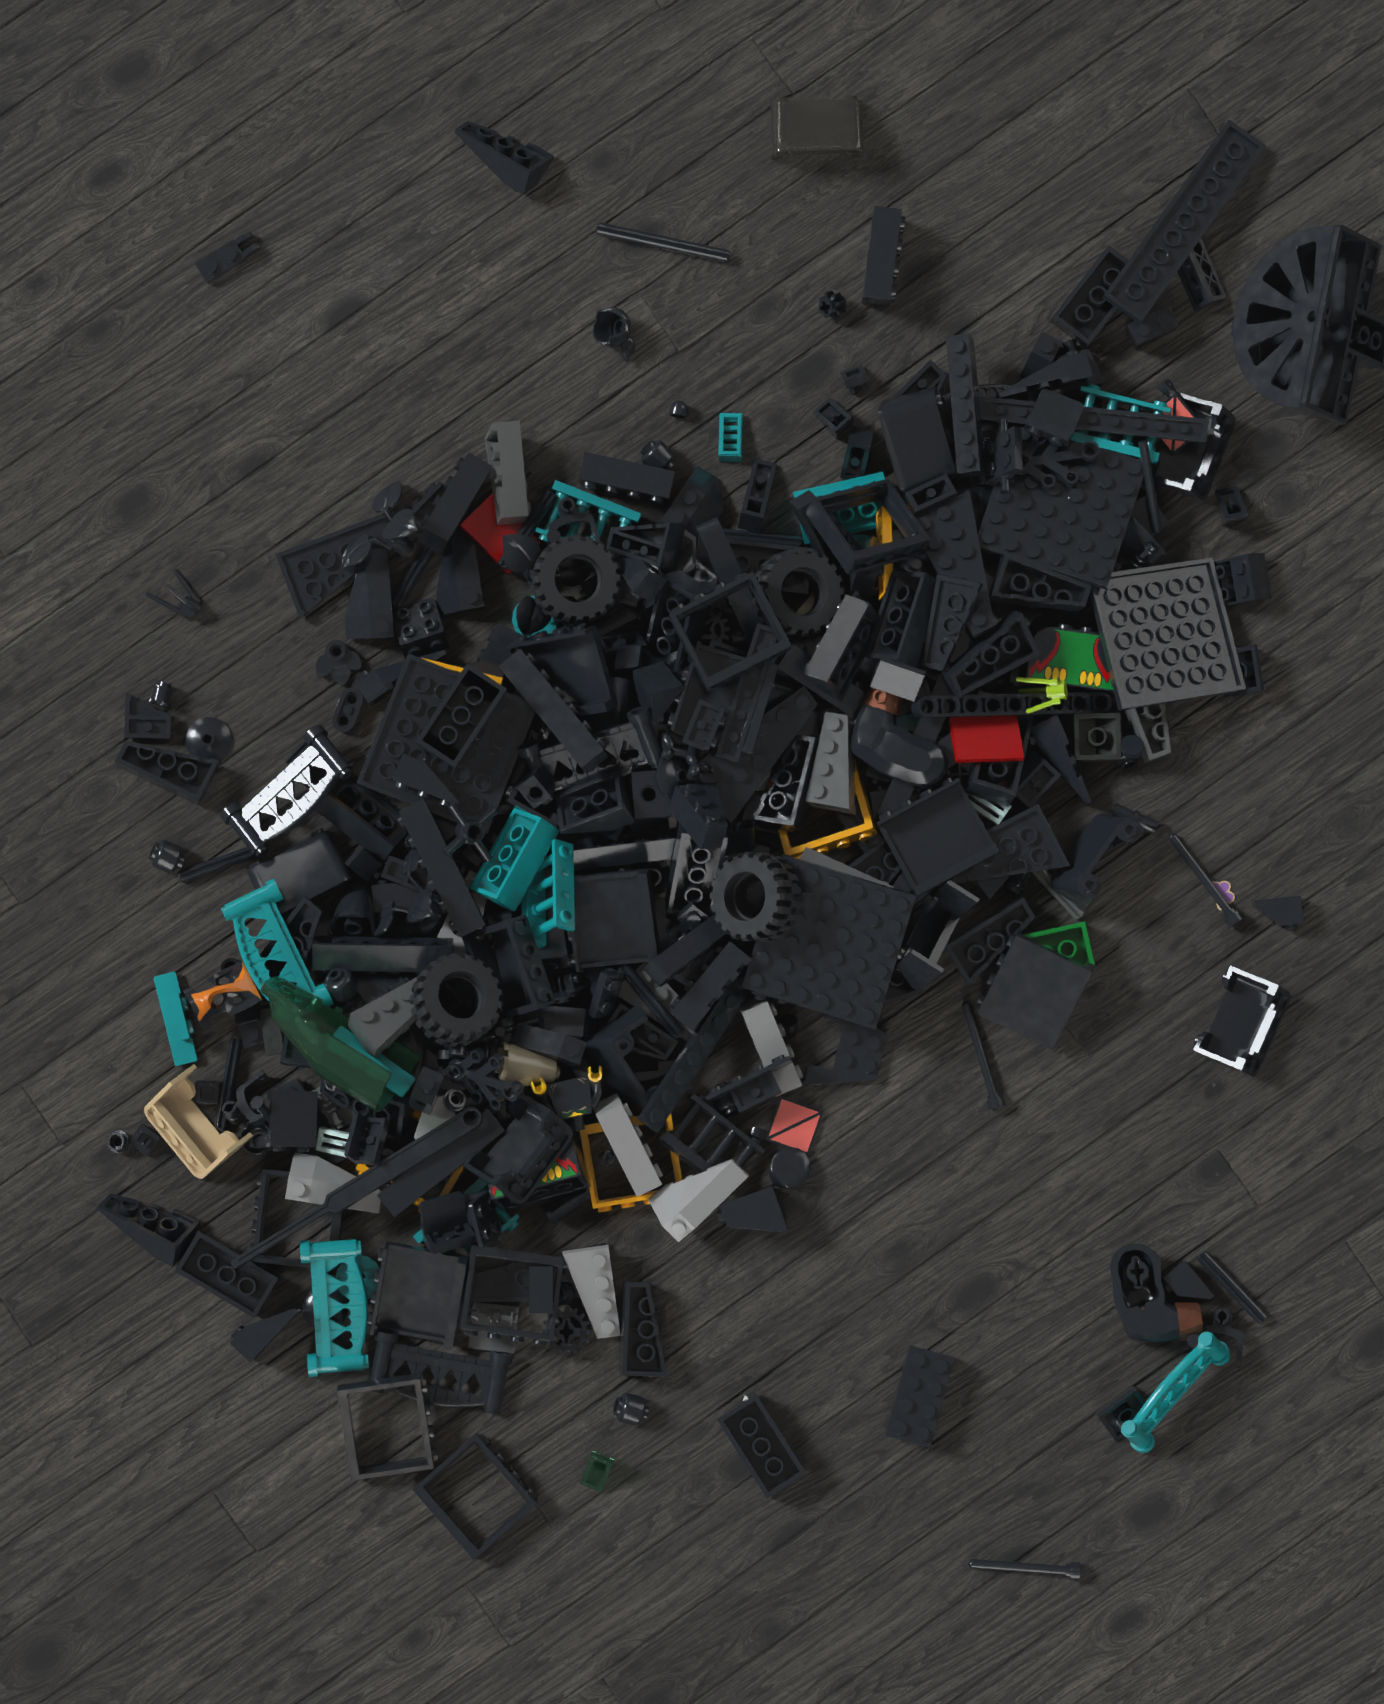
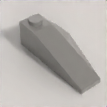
M295 1152L288 1177L285 1199L322 1205L327 1194L356 1176L319 1156ZM380 1190L374 1191L347 1209L379 1213L381 1200L377 1195L380 1193Z
M731 1159L710 1167L705 1172L694 1176L693 1174L689 1175L684 1180L676 1183L666 1184L649 1198V1202L661 1225L679 1242L706 1219L748 1177V1174Z

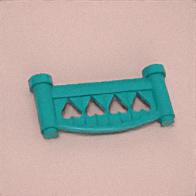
M274 878L265 882V886L225 904V907L221 908L226 921L231 919L234 923L235 936L242 960L260 992L274 1006L275 1012L271 1014L278 1026L281 1024L285 1025L324 1005L327 1008L334 1003L324 983L317 987L313 983L275 904L283 900V897ZM247 918L267 920L257 936L252 937L249 935V928L244 924ZM257 939L277 941L266 958H262L259 955V949L255 947L254 943ZM267 960L287 962L276 979H272L269 976L270 970L265 968ZM277 981L297 983L286 1000L279 997L280 991L275 989Z
M356 1239L323 1242L300 1240L301 1263H311L316 1353L307 1354L308 1377H317L318 1373L362 1371L365 1368H369L368 1354L363 1355L362 1351L367 1331L368 1303L364 1279L357 1261V1255H362L361 1241H356ZM343 1262L348 1266L345 1271L348 1274V1279L341 1281L327 1272ZM342 1285H346L349 1288L347 1295L350 1301L347 1304H343L328 1295ZM343 1308H348L351 1312L348 1316L351 1324L347 1327L330 1319ZM344 1331H350L352 1333L350 1341L353 1346L350 1349H345L332 1342V1340Z
M1210 1332L1200 1334L1196 1348L1161 1382L1135 1418L1122 1424V1434L1130 1441L1131 1446L1137 1452L1147 1453L1152 1450L1155 1444L1154 1436L1151 1434L1153 1429L1211 1363L1221 1366L1229 1361L1231 1351L1224 1342L1219 1341Z

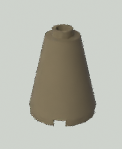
M501 1042L503 1048L499 1047L497 1054L504 1058V1065L494 1072L499 1074L500 1080L506 1082L514 1080L521 1082L523 1086H531L532 1081L534 1085H541L540 1078L544 1079L545 1084H552L554 1080L559 1079L560 1066H557L555 1060L509 1042Z

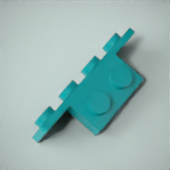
M170 972L155 976L153 979L175 1066L196 1062L198 1058L191 1034L194 1033L192 1020L187 1018L186 1011L189 1010L186 997H182L176 972Z
M340 1026L328 1041V1046L347 1058L350 1064L361 1068L371 1079L379 1081L400 1097H403L415 1082L413 1076L382 1054L377 1059L368 1054L355 1035L343 1026Z

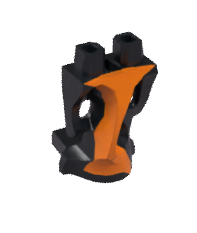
M243 961L207 978L208 982H212L214 985L211 989L197 992L193 988L183 990L187 1002L203 1031L211 1025L209 1018L215 1014L227 1011L229 1015L238 1013L262 1001L261 996H263L256 984L253 983ZM228 976L230 981L227 984H219L220 978ZM222 994L223 1002L215 1005L213 1003L214 996ZM236 997L242 999V1003L239 1005H233L232 1001Z

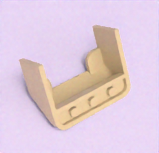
M193 1064L171 1080L145 1106L144 1113L195 1177L203 1179L238 1151L253 1135L248 1133L239 1140L234 1133L229 1131L219 1134L192 1101L196 1090L194 1083L188 1079V1076L197 1068Z

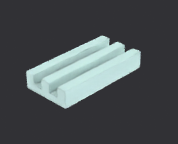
M970 795L999 815L996 818L971 801L976 812L995 825L1000 824L1011 808L1010 805L1007 807L998 804L1004 809L1002 811L987 800Z
M320 1127L316 1150L345 1157V1150L323 1146L322 1142L345 1147L346 1141L325 1137L324 1134L348 1139L349 1133Z

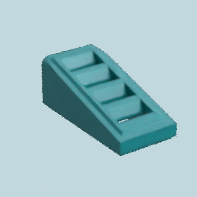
M720 413L719 462H742L743 413ZM724 422H738V426L724 425ZM724 432H737V434H724ZM724 441H737V444H724Z

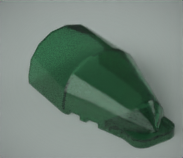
M273 976L264 982L260 990L269 998L272 1019L315 1073L373 1111H382L396 1096V1093L386 1087L392 1073L333 1036L340 1026L353 1033L348 1027L350 1017L342 1014L343 1009L338 1006L332 1009L322 1004L323 999L295 986L284 978ZM397 1040L381 1053L409 1074H411L421 1056Z

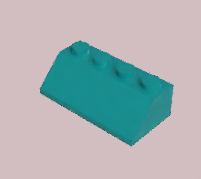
M883 472L795 491L793 495L796 498L810 490L818 497V495L831 494L835 491L850 489L857 485L862 486L873 481L885 480ZM875 501L833 512L832 515L849 534L875 529L876 513L883 505L880 501ZM800 524L804 544H808L810 542Z
M514 808L490 850L492 859L483 863L469 889L504 908L515 911L529 885L532 883L537 870L543 863L552 845V840L556 839L560 830L539 816Z

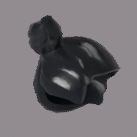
M616 307L596 311V320L593 325L594 339L606 347L616 348L621 346V356L625 362H629L630 355L635 350L634 340L629 336L631 331L630 318L623 310Z

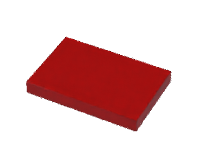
M492 493L460 526L498 563L503 555L502 536L517 534L523 523L497 525ZM532 533L530 537L540 544L541 541ZM509 568L507 570L503 569L507 574L512 572Z
M1017 715L951 717L949 719L956 763L1022 761L1024 759Z

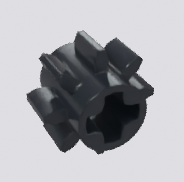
M833 290L825 292V296L819 298L818 309L824 315V318L831 317L832 320L840 318V314L846 313V300L840 292L834 294Z

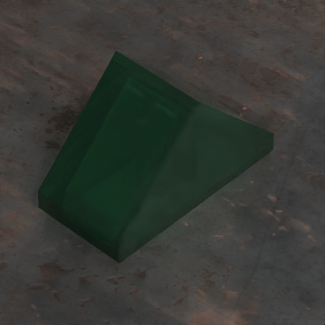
M593 1450L580 1484L602 1492L614 1458Z

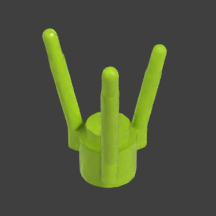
M1027 677L1016 678L1018 682L1046 684V687L1019 689L1018 693L1046 692L1047 698H1052L1050 701L1027 709V714L1052 705L1061 704V699H1067L1068 697L1066 681Z

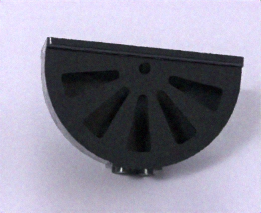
M1344 225L1317 226L1288 236L1262 257L1247 278L1243 289L1239 290L1234 320L1231 325V335L1233 336L1239 367L1249 384L1259 394L1301 415L1328 419L1340 425H1347L1358 366L1384 369V319L1369 313L1381 244Z

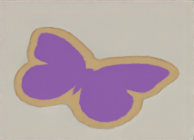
M1227 881L1213 882L1229 904L1232 903L1235 895L1230 891V883Z

